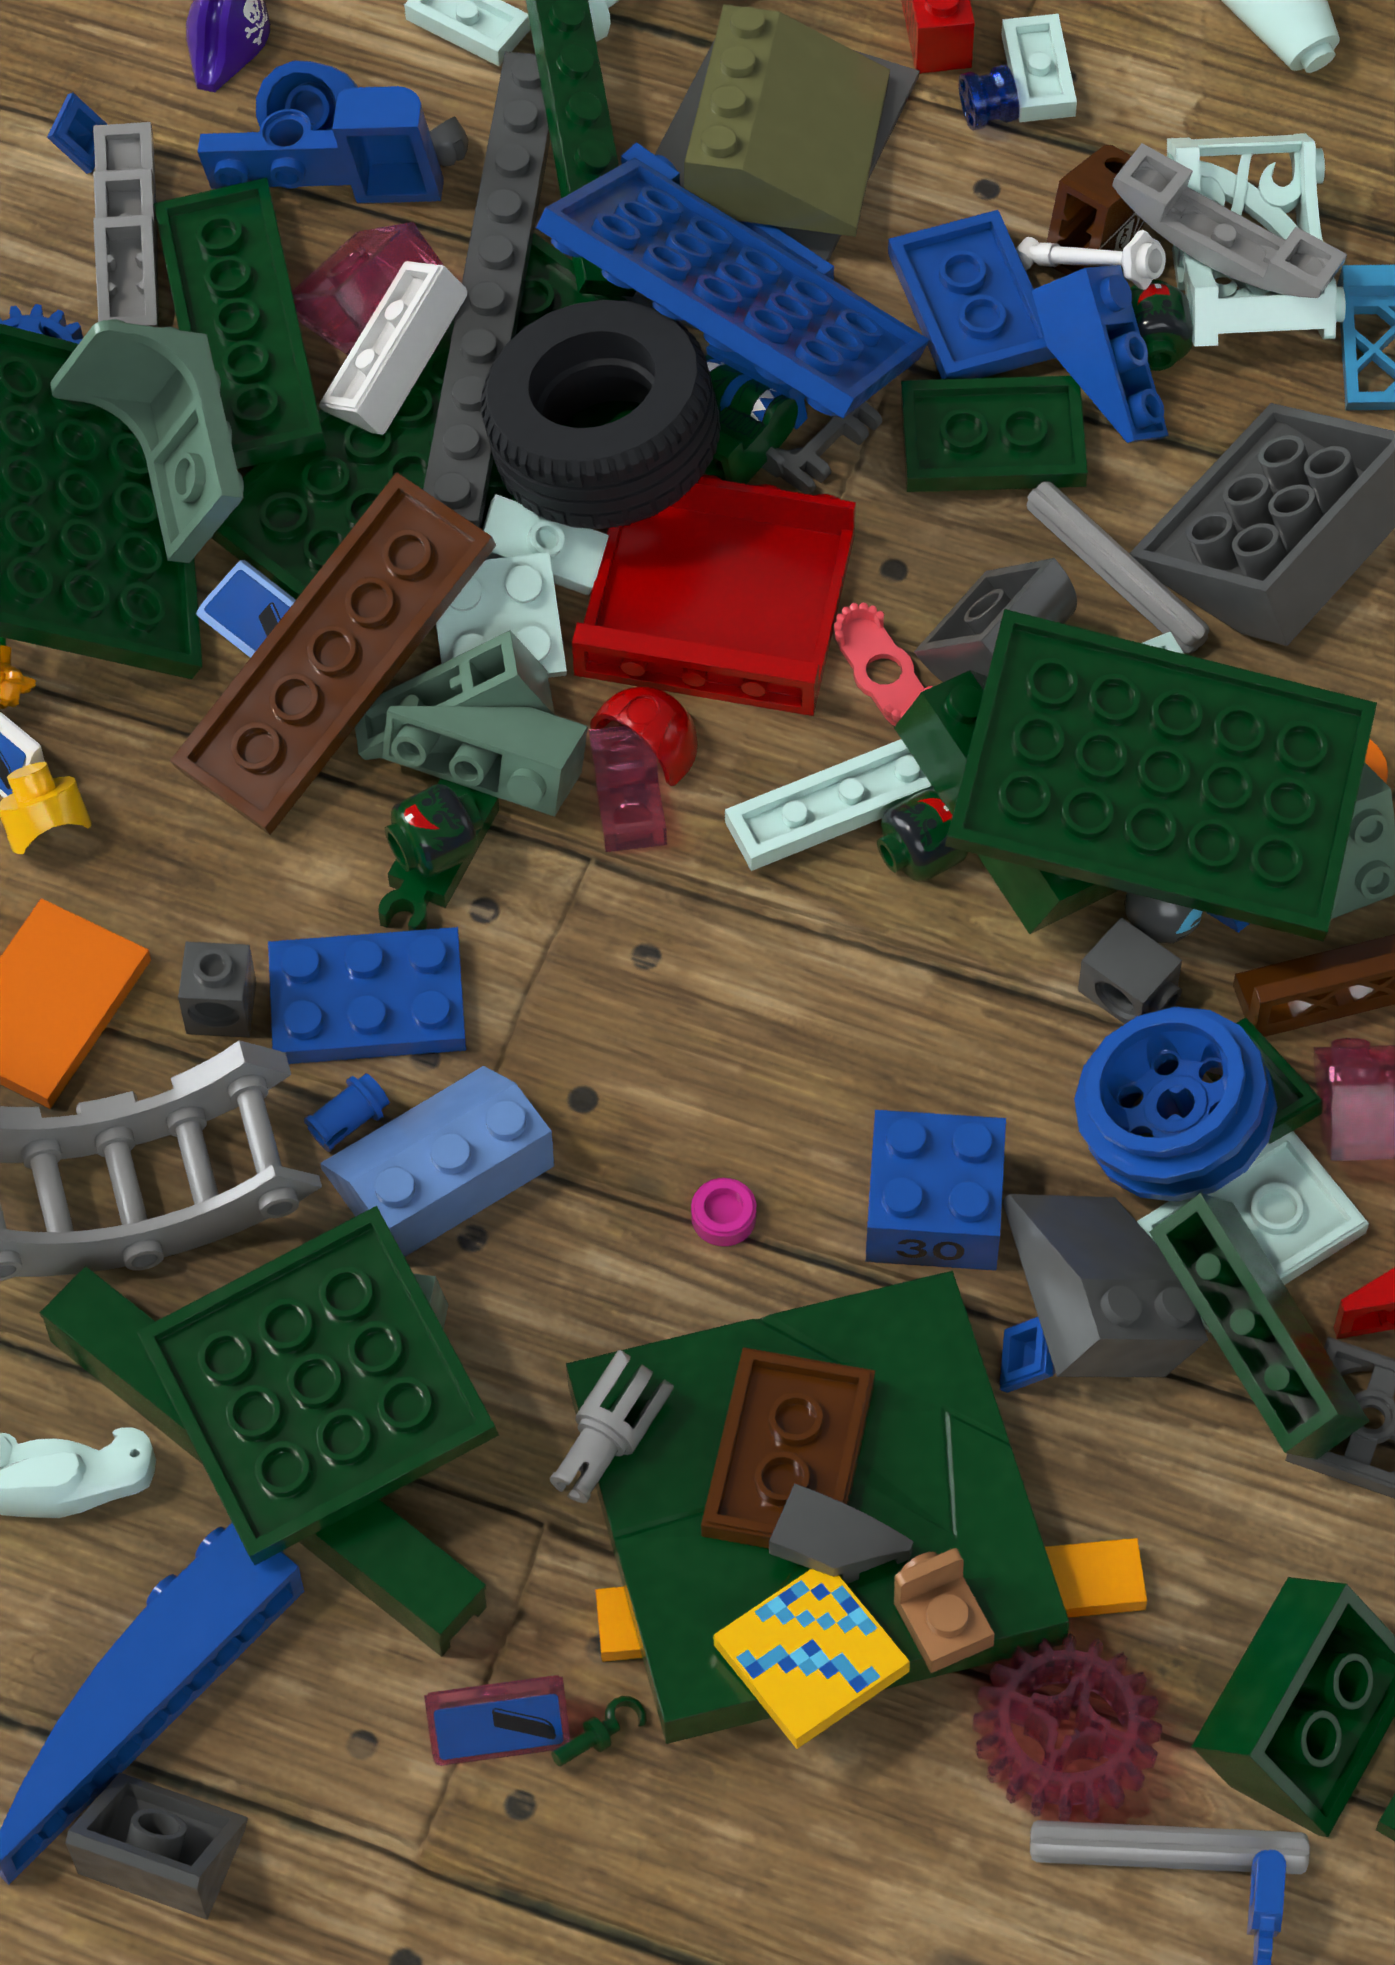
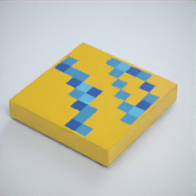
M810 1569L713 1635L716 1649L796 1749L910 1672V1661L839 1575L833 1577Z

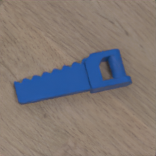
M1262 1850L1252 1860L1247 1935H1254L1253 1965H1271L1273 1937L1276 1938L1281 1932L1286 1860L1276 1850Z

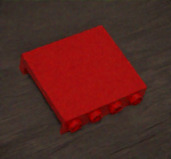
M705 474L678 502L655 516L630 525L608 528L607 535L609 537L597 578L594 581L584 623L577 622L572 640L574 676L637 687H652L667 692L814 716L855 537L856 502L841 500L829 494L810 495L785 491L768 484L755 486L724 481L716 476Z

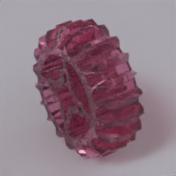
M1069 1633L1063 1640L1062 1650L1054 1651L1051 1642L1043 1638L1037 1645L1034 1658L1026 1650L1017 1646L1010 1658L1012 1668L997 1663L991 1669L990 1680L994 1686H983L979 1690L977 1703L984 1710L974 1714L972 1728L975 1732L983 1735V1737L976 1742V1755L979 1759L993 1760L987 1769V1778L990 1783H999L1011 1778L1006 1790V1799L1009 1800L1010 1804L1019 1801L1026 1793L1033 1796L1030 1812L1034 1817L1040 1816L1044 1812L1046 1803L1058 1805V1819L1060 1821H1069L1072 1806L1080 1804L1084 1815L1092 1821L1093 1818L1098 1817L1100 1797L1109 1806L1117 1810L1124 1804L1125 1794L1123 1787L1132 1791H1139L1145 1781V1776L1141 1769H1149L1155 1766L1158 1752L1151 1744L1160 1741L1162 1725L1150 1718L1157 1713L1159 1705L1157 1698L1151 1695H1140L1145 1689L1147 1682L1143 1672L1123 1676L1128 1661L1124 1652L1114 1655L1108 1662L1101 1658L1103 1643L1099 1638L1092 1641L1088 1652L1076 1650L1077 1641L1072 1633ZM1069 1684L1066 1690L1058 1695L1046 1696L1034 1692L1031 1698L1027 1697L1031 1692L1047 1685ZM1092 1691L1110 1704L1119 1718L1123 1732L1111 1728V1720L1103 1718L1093 1710L1089 1701ZM1078 1706L1075 1719L1077 1726L1076 1728L1074 1726L1073 1735H1065L1061 1748L1056 1750L1059 1735L1057 1727L1060 1728L1061 1720H1069L1073 1707ZM1010 1723L1024 1727V1735L1039 1742L1044 1750L1042 1765L1035 1762L1022 1750L1014 1737ZM1102 1757L1109 1759L1102 1765L1088 1771L1064 1772L1067 1766L1075 1760L1090 1759L1100 1762Z

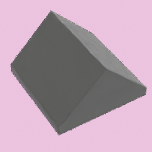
M119 1773L71 1826L65 1843L79 1875L208 1920L245 1832L248 1817Z

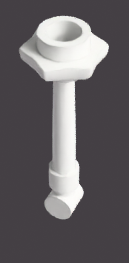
M1145 230L1138 231L1123 248V251L1061 247L1057 243H1039L1032 237L1024 238L1016 248L1025 270L1029 269L1034 263H1037L1039 266L1057 267L1059 264L1088 266L1121 265L1124 270V277L1142 290H1146L1153 279L1160 277L1166 262L1165 251L1162 245Z

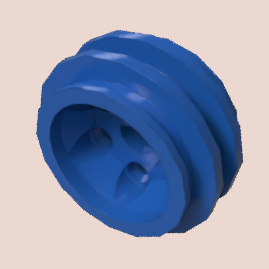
M1171 1007L1137 1016L1106 1036L1083 1066L1074 1098L1079 1132L1088 1144L1092 1156L1109 1180L1140 1198L1173 1202L1194 1198L1199 1193L1206 1195L1214 1193L1245 1173L1269 1142L1277 1112L1272 1076L1264 1064L1261 1052L1244 1029L1211 1010ZM1206 1071L1222 1076L1213 1083L1202 1081ZM1143 1094L1140 1104L1133 1107L1136 1100ZM1150 1133L1153 1137L1139 1136V1134Z

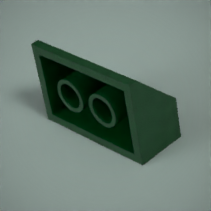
M1288 1577L1191 1747L1231 1788L1314 1834L1329 1837L1395 1717V1635L1348 1584Z

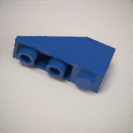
M1121 265L1084 268L1031 290L1047 348L1127 443L1162 439L1169 436L1164 420L1163 402L1156 392L1148 363V349L1139 332L1131 303L1132 292L1124 278Z

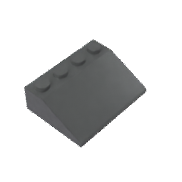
M1270 403L1129 554L1162 584L1239 633L1288 646L1395 528V431Z

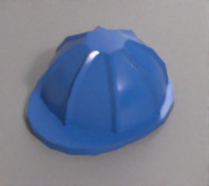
M294 60L276 67L262 81L256 96V118L261 127L263 121L272 113L282 109H296L308 116L313 131L332 130L339 92L345 88H355L358 86L347 73L333 66L313 61Z

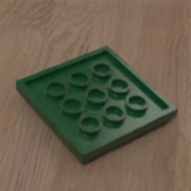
M377 1206L137 1331L254 1565L499 1436L491 1417Z

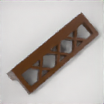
M1395 934L1236 973L1233 988L1244 1017L1264 1037L1394 1005Z

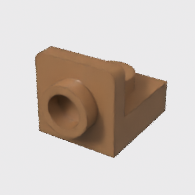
M957 1548L939 1555L936 1552L918 1555L907 1562L902 1570L895 1575L894 1605L931 1673L994 1646V1632L963 1577L964 1560Z

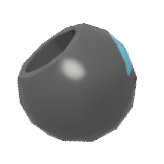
M1128 892L1124 901L1125 913L1130 923L1157 943L1174 944L1192 934L1199 926L1203 911Z

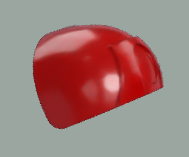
M632 687L622 690L604 702L590 722V729L595 733L600 732L613 720L630 728L644 740L656 755L663 768L665 781L670 786H675L689 772L695 761L698 741L694 722L681 703L662 690L652 687Z

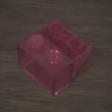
M1341 1038L1332 1041L1331 1047H1314L1317 1095L1323 1100V1114L1319 1116L1321 1137L1331 1161L1395 1159V1045L1370 1046V1042L1363 1039Z

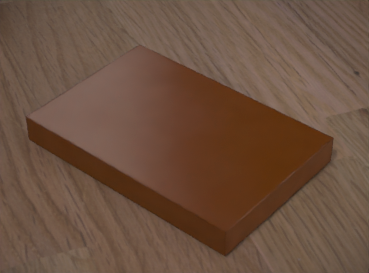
M743 1347L701 1523V1536L769 1548V1540L794 1483L849 1505L875 1384V1370Z

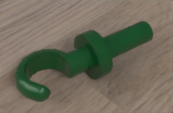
M631 1696L614 1698L606 1707L605 1720L601 1722L596 1717L590 1718L583 1723L584 1733L551 1752L554 1762L561 1767L592 1747L598 1752L611 1746L610 1736L620 1731L619 1723L615 1717V1710L622 1706L632 1708L638 1715V1727L646 1724L644 1705L638 1699Z

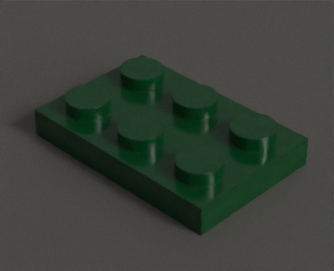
M1072 376L901 381V410L907 492L1034 489L1044 481L1053 483L1057 488L1086 487L1088 471L1081 389Z

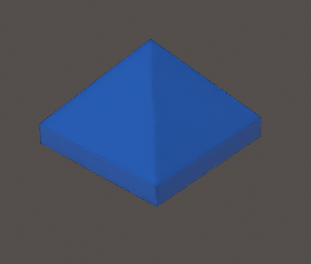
M72 92L67 95L47 138L88 174L93 172L95 168L93 125L108 124Z
M1039 1317L1004 1330L1000 1374L1001 1391L1008 1393L1052 1377L1056 1373Z

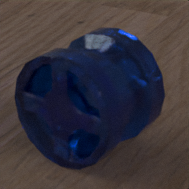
M1006 64L993 66L989 74L980 76L974 72L960 74L958 83L960 102L965 120L971 130L985 128L988 121L1000 119L1005 123L1018 120L1019 99L1011 70Z

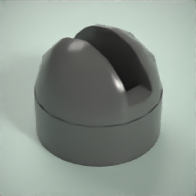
M455 116L430 131L440 166H452L456 160L459 161L465 158L469 140L465 130Z

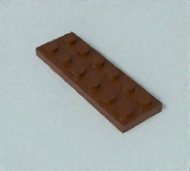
M396 472L171 758V763L180 772L271 835L497 546L493 537Z

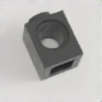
M1121 917L1082 959L1078 991L1126 1024L1137 1016L1171 1008L1176 1005L1182 993V989L1178 987L1182 960Z
M186 941L178 994L186 1034L250 1038L257 983L250 945Z

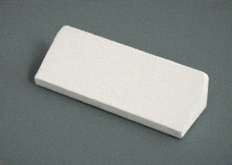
M405 261L320 401L319 407L324 412L371 433L380 435L386 433L467 297L466 287L443 265Z

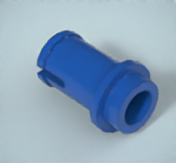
M365 1073L359 1079L354 1076L346 1080L348 1087L315 1113L304 1118V1123L308 1126L309 1132L327 1152L332 1151L335 1145L370 1118L378 1121L383 1117L382 1109L389 1105L390 1102L383 1089L369 1074Z

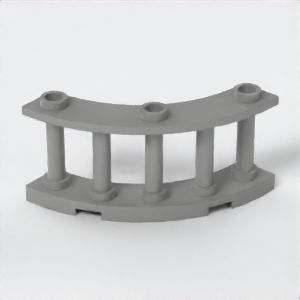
M239 1040L207 1061L171 1077L173 1089L140 1101H138L136 1094L130 1091L107 1098L78 1103L76 1108L77 1115L42 1118L39 1107L0 1106V1163H24L25 1167L32 1169L47 1231L29 1232L7 1229L0 1202V1281L13 1277L78 1274L85 1266L93 1272L124 1266L130 1270H145L158 1265L164 1257L210 1244L241 1232L266 1219L280 1218L293 1213L299 1207V1202L320 1189L322 1184L319 1175L282 1167L264 1098L268 1095L269 1089L291 1075L286 1053ZM239 1107L257 1175L219 1194L202 1130L206 1127L207 1121ZM172 1135L178 1139L194 1205L148 1219L131 1150L135 1145ZM98 1154L106 1159L122 1225L74 1231L58 1162L61 1159Z

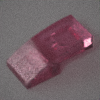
M626 726L589 730L605 852L667 845V831L659 788L656 755L643 739Z

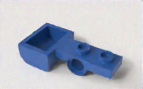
M355 87L343 89L337 96L332 130L313 131L311 122L305 113L296 109H282L272 113L263 121L260 132L200 134L197 153L211 189L267 178L269 187L297 188L302 186L351 185L357 203L441 201L444 177L418 95L405 87Z

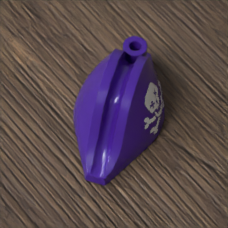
M193 0L186 21V41L197 89L216 92L262 50L270 34V19L265 0Z

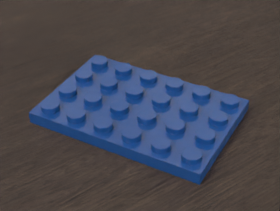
M632 158L545 207L536 226V229L551 237L553 246L562 253L572 257L585 258L601 268L604 278L612 284L625 289H635L651 299L653 307L662 315L673 320H685L704 332L703 336L709 344L722 351L736 352L755 364V370L762 377L774 383L788 384L804 394L807 403L811 407L826 415H838L844 419L918 361L930 340L636 158Z

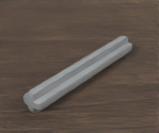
M1044 481L1029 493L1027 509L1163 634L1171 632L1184 653L1192 654L1204 645L1208 639L1209 626L1053 483Z
M1046 1820L1033 1822L1030 1831L1031 1859L1042 1863L1251 1872L1252 1860L1258 1852L1262 1850H1276L1286 1860V1874H1303L1307 1870L1310 1858L1308 1836L1303 1832Z

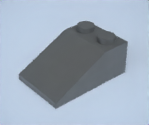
M1008 1194L1002 1200L1057 1377H1166L1208 1341L1199 1312L1161 1250L1115 1197Z

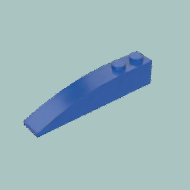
M231 1523L226 1529L218 1527L209 1533L199 1545L195 1554L196 1559L178 1576L171 1574L155 1586L147 1599V1606L98 1662L65 1709L16 1794L0 1829V1877L8 1885L106 1789L119 1773H122L304 1592L299 1566L281 1551L254 1565L233 1523Z

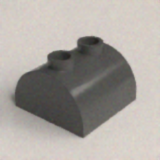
M1055 558L987 570L917 647L914 653L942 682L969 670L987 676L1004 609L1065 624L1074 614L1077 607V596L1073 584Z

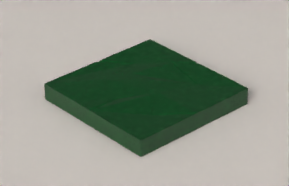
M953 1270L770 1314L760 1319L740 1321L621 1350L630 1356V1360L600 1407L610 1410L640 1365H644L653 1371V1374L624 1419L630 1426L633 1425L646 1402L664 1379L674 1385L673 1391L634 1452L629 1455L614 1456L596 1484L597 1494L666 1744L771 1718L716 1649L713 1635L810 1570L808 1567L769 1554V1548L701 1536V1523L743 1347L875 1370V1384L848 1506L875 1518L912 1540L914 1543L910 1560L923 1553L936 1552L939 1555L957 1548L964 1560L963 1577L994 1632V1646L931 1673L894 1605L895 1575L910 1560L897 1564L894 1559L859 1573V1580L848 1583L847 1586L910 1661V1672L885 1689L1067 1644L1069 1619ZM616 1352L566 1363L568 1388L575 1414L578 1413Z

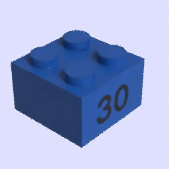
M875 1110L865 1262L981 1270L997 1269L1001 1229L1006 1118Z

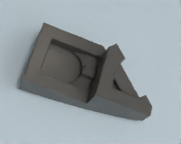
M794 1483L769 1540V1554L833 1577L839 1575L848 1584L859 1580V1573L895 1559L896 1563L900 1564L910 1560L914 1542L886 1524L851 1506Z

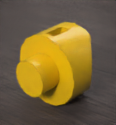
M37 762L24 766L7 776L13 793L0 801V818L13 853L24 854L26 848L38 835L53 827L66 824L82 825L86 828L91 827L92 821L74 777L52 778L46 762Z

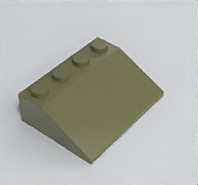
M723 4L684 162V188L737 221L856 237L889 84L890 69L782 12Z

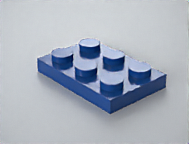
M999 210L888 239L889 258L923 336L930 339L927 346L941 379L984 378L1056 358L1047 348L1031 292L1033 286Z
M458 927L268 941L272 1049L285 1052L288 1064L466 1051Z

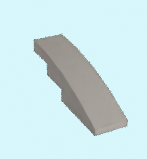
M151 122L93 125L95 153L93 177L96 217L93 218L98 322L117 319L125 323L159 327L157 217L154 203H156L152 125Z

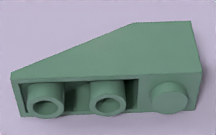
M390 706L386 715L382 759L555 817L582 773L588 726L532 707Z

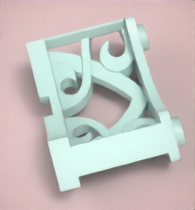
M1306 133L1191 139L1190 137L1167 138V157L1193 171L1187 187L1224 206L1225 201L1232 204L1231 211L1242 216L1243 211L1246 212L1268 231L1285 240L1293 229L1298 227L1323 241L1319 218L1317 184H1322L1324 181V153L1322 148H1316L1315 141ZM1289 153L1292 166L1291 183L1281 187L1273 182L1272 175L1276 162L1267 166L1263 171L1258 188L1249 183L1248 174L1252 155ZM1241 155L1237 175L1220 166L1201 161L1200 156ZM1295 207L1297 225L1286 214ZM1175 245L1172 247L1177 288L1185 290V295L1188 299L1193 327L1192 343L1195 347L1218 346V334L1317 329L1322 339H1335L1336 322H1344L1346 312L1345 292L1342 286L1337 287L1334 277L1319 298L1284 295L1226 276L1189 256ZM1225 277L1232 281L1229 284L1223 285L1216 283L1215 279Z

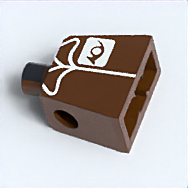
M1104 145L1059 181L1046 243H1057L1061 247L1123 251V248L1144 225V220L1129 207L1112 186L1115 176L1132 155L1113 145ZM1059 264L1057 267L1052 268L1065 275H1069L1084 268L1099 266Z

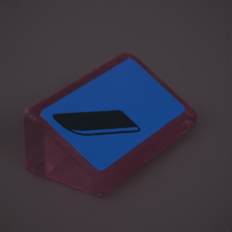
M559 1675L430 1692L428 1695H424L433 1761L439 1766L553 1751L570 1741L563 1677H559Z

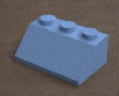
M482 1066L324 1160L320 1165L324 1174L355 1217L375 1206L378 1207L405 1257L554 1167L552 1131L515 1082Z

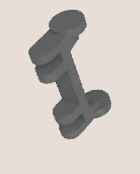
M864 402L844 419L838 415L831 416V421L802 448L784 450L770 447L766 452L767 462L761 468L776 478L781 477L802 493L811 495L816 489L815 482L811 477L822 483L831 475L829 465L820 456L842 434L857 445L862 444L869 437V431L866 426L872 430L877 429L882 424V417L872 406Z

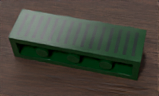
M1199 1193L1149 1231L1285 1453L1318 1459L1369 1422V1419L1232 1202Z

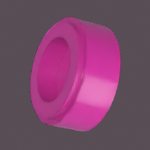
M717 1178L704 1183L694 1194L691 1203L693 1228L701 1239L712 1245L732 1246L742 1242L752 1233L756 1224V1200L753 1193L745 1184L731 1178Z

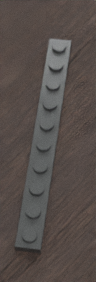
M505 52L462 279V284L466 287L468 293L455 317L423 488L428 494L480 529L482 527L494 460L481 415L482 389L489 369L506 344L516 336L551 140L536 55L532 53Z

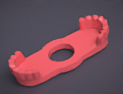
M864 602L859 606L857 603H852L850 608L844 607L842 614L839 613L836 616V622L834 623L835 639L840 651L854 671L853 677L857 687L864 694L870 696L885 719L890 724L896 726L920 693L933 686L924 688L914 673V664L911 657L902 648L895 645L884 628V613L882 611L877 612V608L873 605L868 608V605ZM889 659L900 666L902 674L893 683L878 684L868 677L866 669L875 660Z

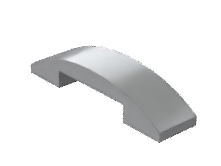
M1141 143L1115 176L1112 184L1113 188L1129 207L1152 229L1194 259L1243 283L1284 295L1319 298L1344 264L1348 255L1298 227H1295L1285 240L1187 187L1193 172L1191 169Z

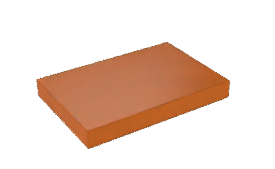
M41 898L0 957V1085L51 1109L150 963L149 949Z

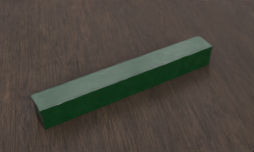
M85 1266L39 1312L44 1320L51 1343L203 1464L137 1334L138 1330L155 1321ZM380 1500L367 1505L299 1542L441 1657L450 1649V1640L473 1615L479 1617L487 1608L485 1599L486 1584Z

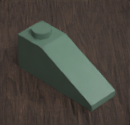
M509 630L380 694L355 726L358 753L364 760L382 758L386 715L390 706L532 707L555 715L548 673L541 663Z

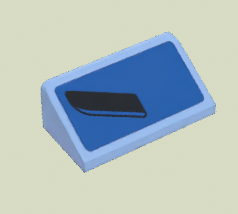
M240 560L202 602L196 615L251 658L296 599L247 561Z

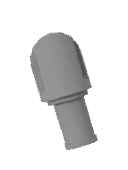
M621 1350L616 1352L576 1414L575 1420L578 1424L577 1429L580 1435L557 1471L553 1472L550 1477L552 1485L562 1492L566 1485L572 1482L579 1470L581 1475L567 1497L580 1503L588 1502L591 1492L614 1456L629 1455L634 1452L674 1389V1385L664 1379L646 1402L633 1425L630 1426L624 1419L653 1374V1371L644 1365H640L610 1410L600 1407L630 1360V1356Z

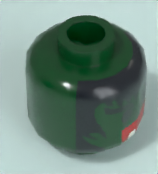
M1152 280L1146 290L1139 289L1136 285H1133L1130 288L1132 292L1131 303L1140 335L1148 349L1150 370L1161 371L1168 369L1187 355L1193 346V327L1187 296L1180 289L1161 280Z
M437 784L394 805L391 811V824L386 826L384 831L395 858L406 872L415 869L422 876L432 877L475 855L478 846L476 830L483 827V820L476 804L468 794L465 793L458 797L446 785Z
M934 789L922 790L886 810L881 821L883 837L877 840L879 853L887 867L894 873L902 869L907 876L915 881H926L962 862L968 854L967 851L945 846L952 814Z

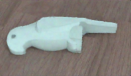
M133 1427L118 1428L112 1432L115 1438L113 1442L101 1450H96L74 1441L55 1438L36 1439L18 1444L15 1437L7 1433H0V1515L61 1518L82 1513L109 1501L141 1492L150 1486L155 1472L156 1457L150 1438L143 1431Z

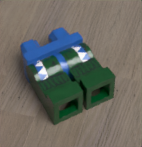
M709 344L706 347L707 355L705 357L716 396L721 431L719 432L720 438L717 443L716 453L703 475H713L724 481L747 484L767 462L766 452L770 447L774 449L779 448L793 428L797 430L808 418L804 402L806 396L786 383L778 384L765 379L755 370L754 363L738 353L725 352ZM718 460L722 462L723 470L716 466Z

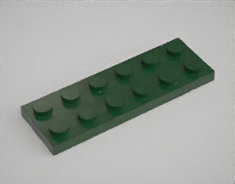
M267 178L154 203L178 328L181 331L207 334L214 369L220 376V396L225 418L230 423L232 429L231 444L237 469L326 449Z

